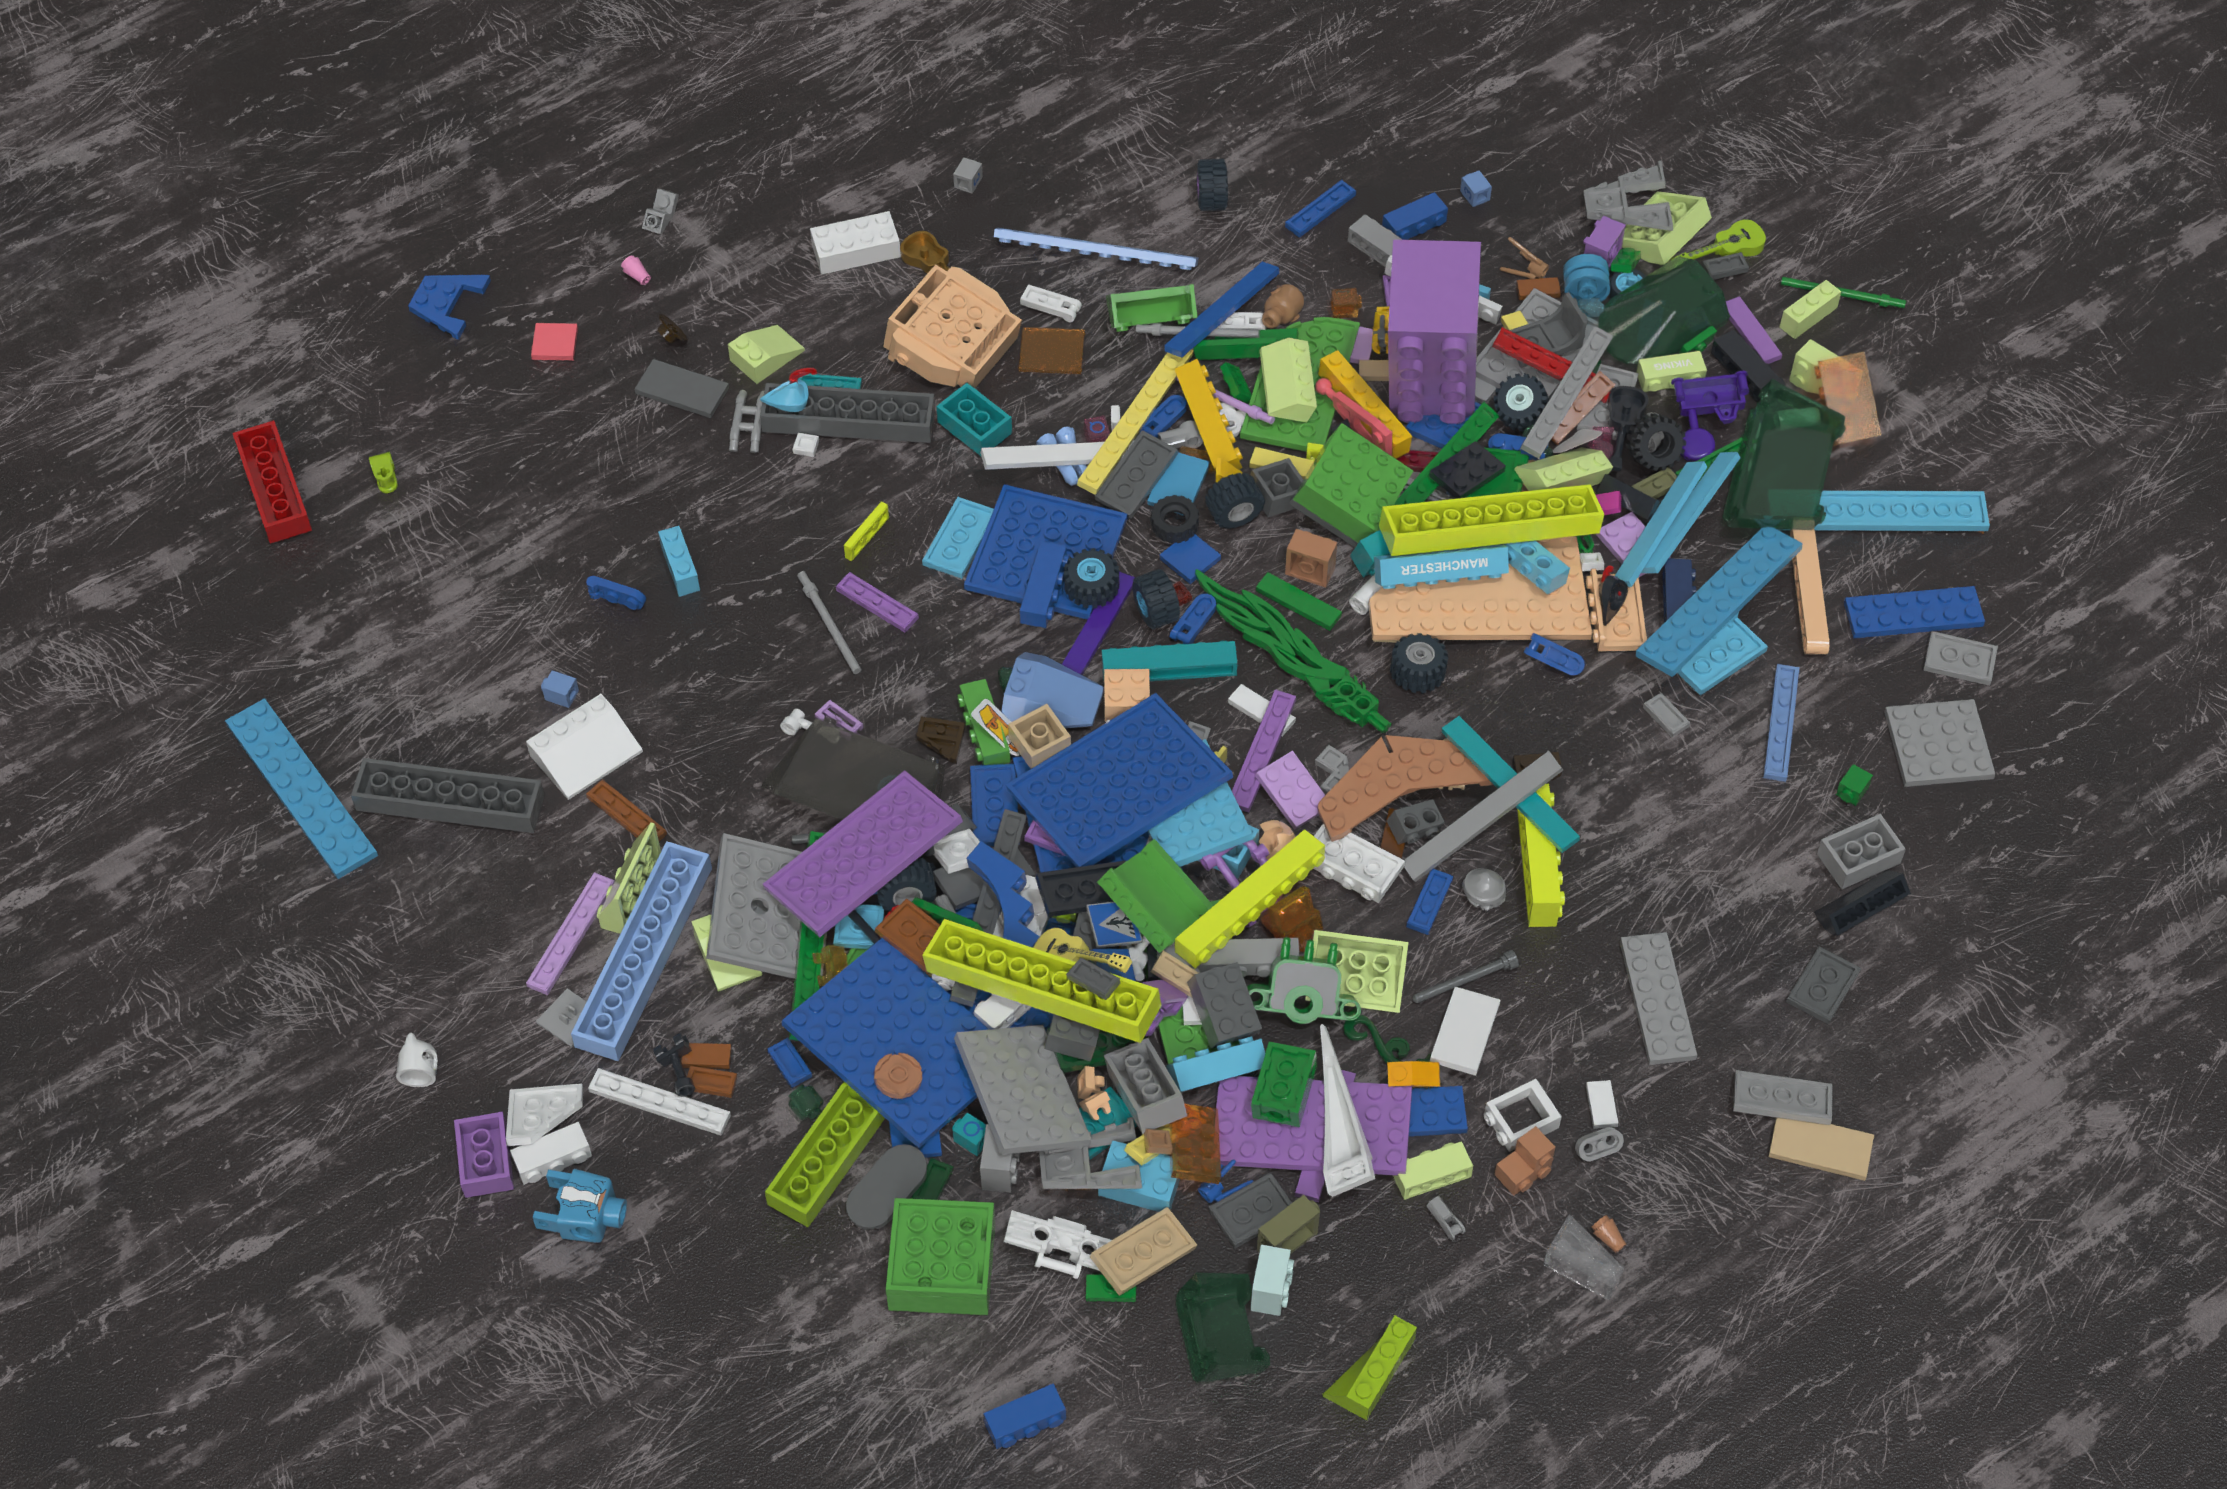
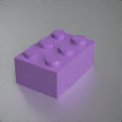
M503 1112L454 1120L460 1185L465 1198L514 1190L510 1147L507 1146L506 1142L507 1123Z

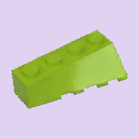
M1394 1316L1383 1336L1322 1396L1357 1416L1368 1420L1413 1344L1417 1327Z

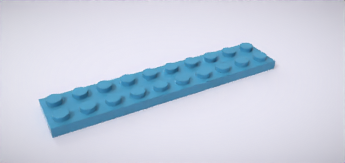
M1765 524L1636 650V657L1673 677L1802 550L1803 543Z
M265 698L225 720L230 731L337 879L378 856L375 848Z

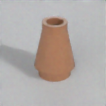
M1605 1215L1591 1227L1595 1231L1593 1234L1615 1253L1627 1245L1613 1218L1609 1219Z

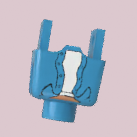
M548 1169L546 1177L549 1187L559 1188L556 1199L561 1206L559 1215L534 1211L533 1221L537 1229L558 1232L562 1239L599 1243L604 1237L607 1226L619 1229L622 1227L626 1217L627 1200L616 1198L610 1178L578 1169H573L572 1174Z

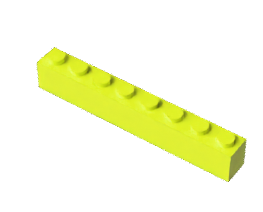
M1303 830L1175 938V953L1194 968H1197L1201 963H1206L1215 951L1224 948L1228 940L1234 935H1239L1248 923L1257 920L1262 911L1267 907H1272L1282 894H1287L1295 883L1299 880H1304L1314 867H1319L1325 860V845L1309 832Z

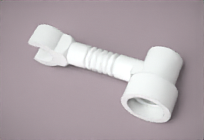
M794 709L790 716L785 717L780 724L781 729L786 734L792 736L799 729L804 728L823 736L824 739L834 745L841 739L838 737L840 734L838 729L825 728L804 719L805 714L799 709Z

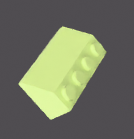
M1286 338L1261 347L1260 357L1268 416L1308 422L1317 408L1308 341Z
M1581 447L1517 466L1514 470L1528 491L1589 484L1591 486L1597 485L1602 482L1605 474L1610 473L1613 466L1601 450Z

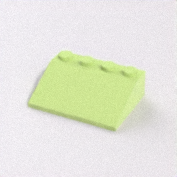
M1657 191L1644 205L1669 202L1673 231L1625 224L1622 248H1633L1635 251H1641V259L1648 263L1665 265L1712 218L1705 197Z
M650 823L634 841L631 849H627L624 857L625 862L622 867L617 869L615 882L607 890L606 901L604 905H600L597 911V918L602 929L621 934L661 853L654 823Z
M1314 930L1313 958L1327 959L1330 944H1338L1336 965L1342 977L1340 994L1354 996L1361 1008L1400 1013L1408 942ZM1306 996V1001H1310L1308 996ZM1347 1003L1345 1006L1355 1007V1004Z

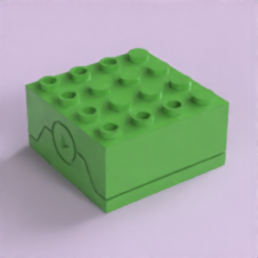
M895 1198L886 1282L889 1311L988 1315L996 1225L994 1203Z

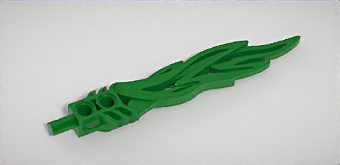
M1195 570V576L1200 586L1219 603L1216 605L1217 612L1229 624L1243 633V639L1269 652L1277 665L1284 671L1306 681L1314 691L1315 697L1337 715L1347 717L1350 721L1356 722L1361 727H1364L1369 722L1381 733L1388 731L1392 724L1378 713L1379 700L1366 690V684L1362 681V685H1360L1357 676L1354 675V678H1352L1347 668L1322 657L1311 640L1299 629L1295 628L1293 630L1285 617L1277 609L1249 591L1242 590V595L1222 587L1200 570ZM1237 603H1240V604H1242V605L1248 607L1258 618H1256V617H1255L1252 613H1250L1247 609L1243 608L1242 606L1238 605ZM1261 631H1269L1271 635ZM1295 653H1296L1297 655H1299V656L1301 657V659H1302L1305 663H1307L1308 665H1306V664L1302 663L1301 661H1299L1298 659H1296V658H1295Z

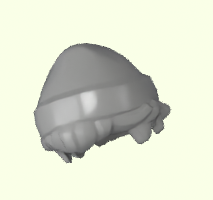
M1484 868L1474 869L1467 874L1462 882L1464 893L1474 907H1481L1482 910L1488 911L1500 906L1505 901V882L1498 873Z

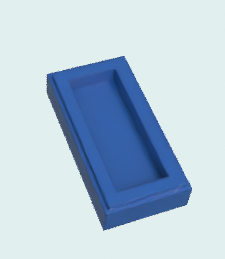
M789 1038L767 1049L768 1054L791 1088L812 1077L811 1071Z

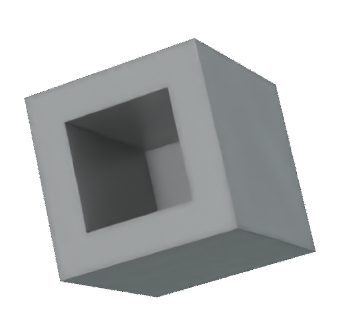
M963 158L953 174L954 188L973 194L983 177L982 163Z

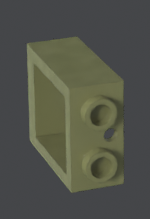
M1302 1195L1258 1229L1257 1251L1260 1253L1261 1245L1291 1250V1254L1318 1234L1320 1217L1318 1205L1313 1200L1309 1201L1305 1195Z

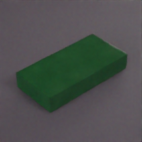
M931 1158L927 1165V1177L911 1199L939 1200L954 1171V1167Z

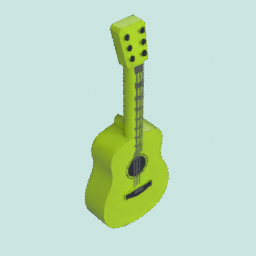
M1740 220L1729 229L1718 232L1714 244L1690 253L1680 254L1672 258L1670 264L1676 271H1679L1690 264L1692 260L1713 252L1721 257L1741 252L1743 256H1755L1763 251L1766 236L1762 228L1754 221Z

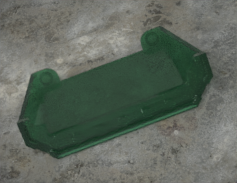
M1771 379L1761 389L1758 395L1761 400L1757 403L1756 409L1751 408L1748 414L1738 453L1740 459L1735 465L1722 518L1724 521H1727V525L1731 528L1761 529L1772 527L1775 529L1812 530L1818 524H1822L1826 517L1824 506L1819 505L1833 443L1845 433L1846 426L1844 422L1846 417Z

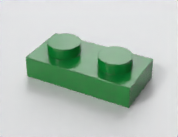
M1633 248L1620 249L1611 263V271L1632 273L1641 259V251H1635Z
M1225 362L1220 366V369L1223 373L1224 381L1230 388L1231 396L1248 404L1252 394L1240 368Z

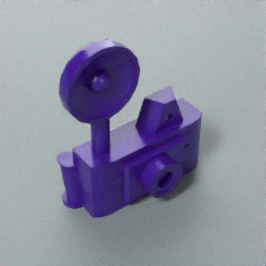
M1738 371L1732 375L1686 380L1674 378L1671 380V384L1674 385L1676 401L1679 402L1681 416L1689 417L1690 429L1685 432L1686 437L1683 440L1686 441V446L1682 447L1685 452L1681 454L1685 460L1696 462L1715 451V440L1707 430L1699 428L1697 415L1717 413L1719 419L1724 424H1729L1736 419L1737 411L1745 408V395L1749 393L1746 379L1747 371Z

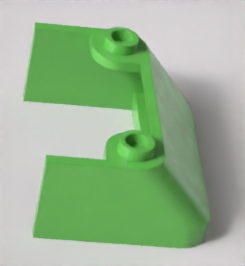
M1194 284L1106 295L1111 327L1116 328V332L1129 330L1128 326L1137 324L1142 325L1175 320L1178 321V324L1190 323V319L1197 318Z

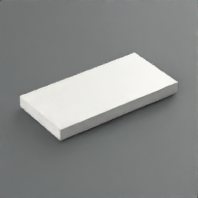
M1455 987L1432 1051L1430 1062H1439L1441 1066L1476 1076L1500 1005V999Z

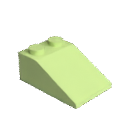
M778 325L743 333L728 344L730 361L756 384L805 351L802 345Z
M1810 339L1796 353L1789 381L1806 392L1854 401L1863 371Z
M711 914L691 921L694 936L718 992L762 976V972L706 959Z

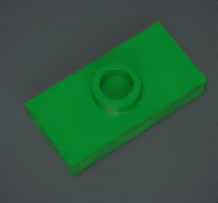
M1713 326L1708 327L1684 344L1679 354L1695 351L1703 352L1707 345L1712 342L1717 330Z
M1086 1275V1301L1136 1302V1286L1119 1296L1104 1275Z

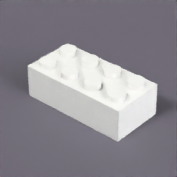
M890 211L810 228L811 243L821 275L901 257L900 242Z

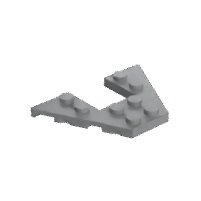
M1657 161L1658 165L1648 169L1642 167L1635 172L1619 176L1618 181L1608 185L1607 182H1604L1596 187L1584 190L1587 218L1601 220L1603 216H1606L1623 224L1673 231L1669 202L1628 207L1626 199L1627 192L1637 193L1644 190L1656 191L1666 188L1662 161Z

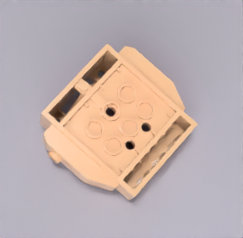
M935 265L889 317L883 347L889 350V360L892 362L897 360L898 363L907 366L930 382L955 387L957 384L962 387L968 383L973 388H976L1016 341L1022 319L1010 312L997 291L961 268L951 267L948 271H945Z

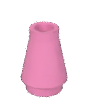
M631 255L622 262L621 267L624 273L642 285L650 281L651 276L647 273L638 257Z

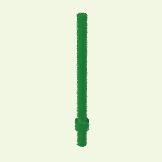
M1782 277L1781 285L1806 290H1813L1819 285V283ZM1836 287L1842 291L1840 295L1842 297L1878 303L1879 306L1888 307L1889 305L1905 308L1906 300L1892 298L1887 294L1876 295Z

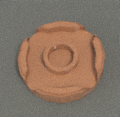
M898 1053V1055L888 1054L878 1061L874 1072V1082L876 1087L890 1098L903 1099L910 1097L918 1091L922 1084V1068L920 1063L910 1055L905 1053Z

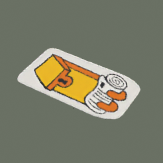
M984 699L972 711V717L1005 748L1001 730L1002 726L1010 750L1009 753L1015 756L1021 755L1009 739L1008 724L1011 721L988 699Z

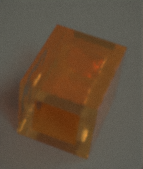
M1356 288L1331 290L1330 304L1333 318L1358 317V309L1362 308L1361 296H1357Z

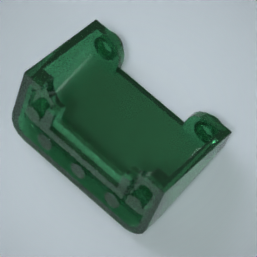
M1196 1272L1177 1293L1176 1307L1195 1382L1207 1383L1260 1373L1270 1366V1356L1266 1349L1262 1346L1254 1347L1245 1305L1252 1297L1253 1288L1248 1274Z

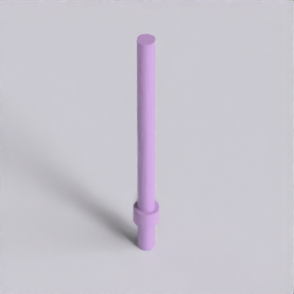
M1218 390L1213 394L1214 398L1218 397L1220 401L1247 413L1249 417L1255 420L1260 419L1269 424H1273L1275 421V417L1268 416L1258 406H1250Z

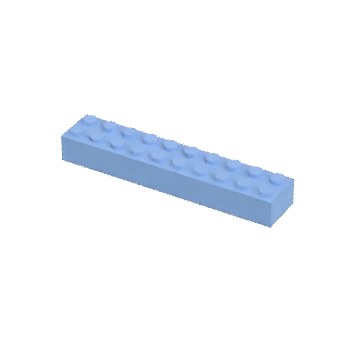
M666 841L574 1026L571 1036L575 1048L619 1061L712 870L709 854Z

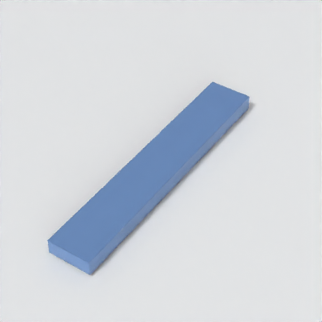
M1781 664L1776 666L1763 776L1765 779L1784 782L1787 780L1799 667Z

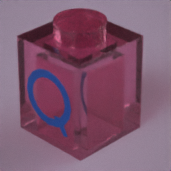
M1105 415L1084 419V434L1087 443L1105 442L1110 435Z

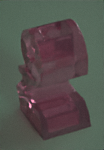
M1593 426V430L1601 431L1602 434L1596 439L1589 441L1588 446H1590V449L1601 450L1610 461L1611 456H1613L1611 441L1614 427Z

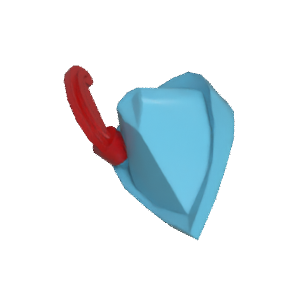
M803 368L790 374L789 381L768 392L760 398V401L788 412L802 411L806 407L809 391L806 383L798 378L810 373L816 375L817 370L814 368Z

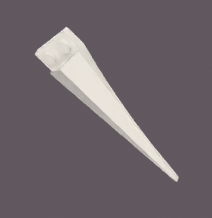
M1321 1024L1325 1095L1323 1173L1327 1192L1333 1197L1374 1180L1375 1174L1371 1161L1373 1158L1326 1026Z

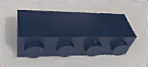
M1669 558L1663 565L1664 623L1696 593V586H1692V581H1695L1696 570L1692 568L1691 559Z

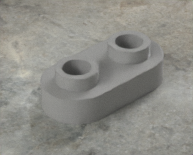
M1607 1127L1579 1138L1575 1145V1151L1583 1160L1594 1161L1619 1151L1623 1146V1135L1615 1128ZM1611 1136V1140L1606 1142V1138ZM1589 1144V1148L1584 1150V1146Z

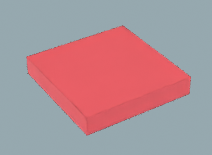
M536 323L531 353L532 360H574L578 325Z

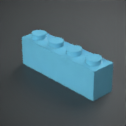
M1250 1036L1239 1039V1045L1231 1046L1229 1042L1218 1045L1217 1051L1209 1053V1049L1195 1052L1196 1057L1187 1059V1055L1172 1058L1173 1063L1166 1065L1178 1089L1182 1092L1261 1069L1265 1050L1262 1039L1253 1040V1037Z

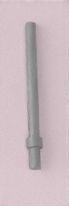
M1153 323L1152 325L1137 324L1136 333H1152L1153 336H1161L1162 334L1177 335L1185 327L1162 326V323ZM1216 328L1208 336L1259 338L1260 330Z
M805 571L798 573L797 576L804 586V593L812 600L852 672L858 674L861 668L819 597L816 585L810 581Z

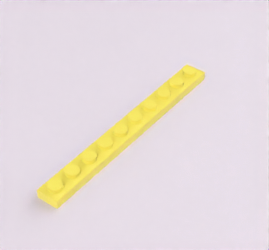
M1191 349L1182 358L1167 352L1080 476L1077 486L1095 495L1176 380L1177 375L1174 369L1188 363L1194 350Z

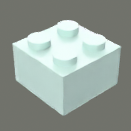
M1261 1245L1252 1288L1251 1311L1280 1316L1282 1307L1287 1308L1294 1260L1290 1259L1291 1250Z

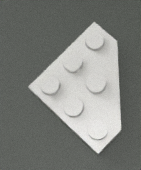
M582 1084L511 1089L509 1093L506 1131L507 1146L533 1144L582 1108Z

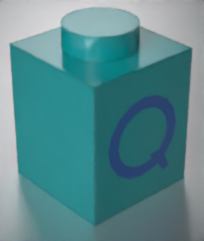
M966 1113L962 1119L959 1118L953 1125L954 1142L978 1156L983 1150L986 1124Z

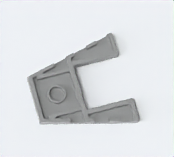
M1133 1117L1127 1118V1123L1118 1126L1115 1123L1104 1126V1131L1093 1135L1089 1132L1092 1139L1089 1146L1039 1151L1043 1189H1141L1142 1180L1139 1165L1091 1173L1089 1148L1110 1145L1112 1140L1127 1142L1136 1139Z

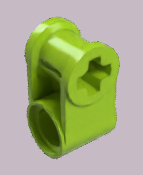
M390 452L369 457L379 490L382 493L394 492L398 487Z

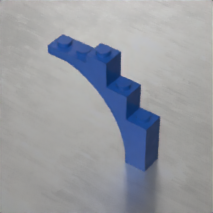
M980 841L966 859L968 867L990 886L1001 905L1004 916L1003 938L1033 948L1040 936L1024 926H1027L1034 918L1033 904L1018 894L1025 888L1027 883L1025 871Z

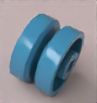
M1581 254L1569 259L1564 265V293L1569 292L1577 300L1578 305L1590 306L1598 304L1607 298L1610 293L1609 266L1605 259L1594 254Z

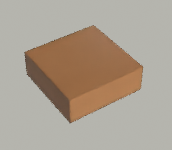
M1145 1129L1144 1140L1147 1153L1171 1155L1173 1148L1170 1132L1167 1130Z

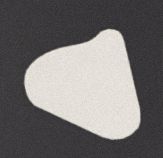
M1581 429L1553 450V453H1561L1594 440L1602 432Z

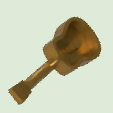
M917 231L902 241L900 245L901 258L906 264L921 268L927 274L935 265L945 271L950 269L947 266L949 263L948 250L940 246L931 233Z

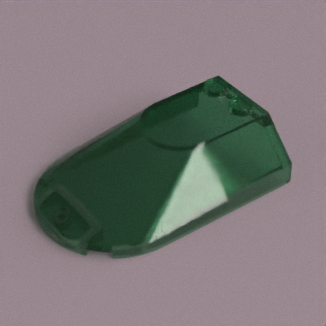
M1678 256L1611 298L1599 315L1598 328L1613 336L1606 348L1613 357L1625 364L1632 363L1638 365L1639 359L1678 354L1684 344L1708 327L1713 326L1717 330L1728 322L1730 315L1722 289L1697 260Z

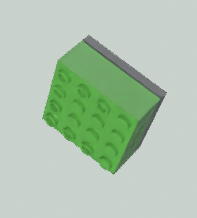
M1341 423L1325 442L1289 504L1353 547H1356L1360 540L1380 530L1379 522L1382 507L1395 504L1413 470Z

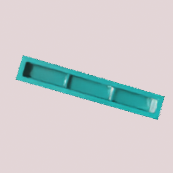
M1235 641L1199 642L1197 644L1166 646L1154 645L1151 647L1135 646L1131 648L1102 650L1103 680L1104 669H1149V681L1237 676Z

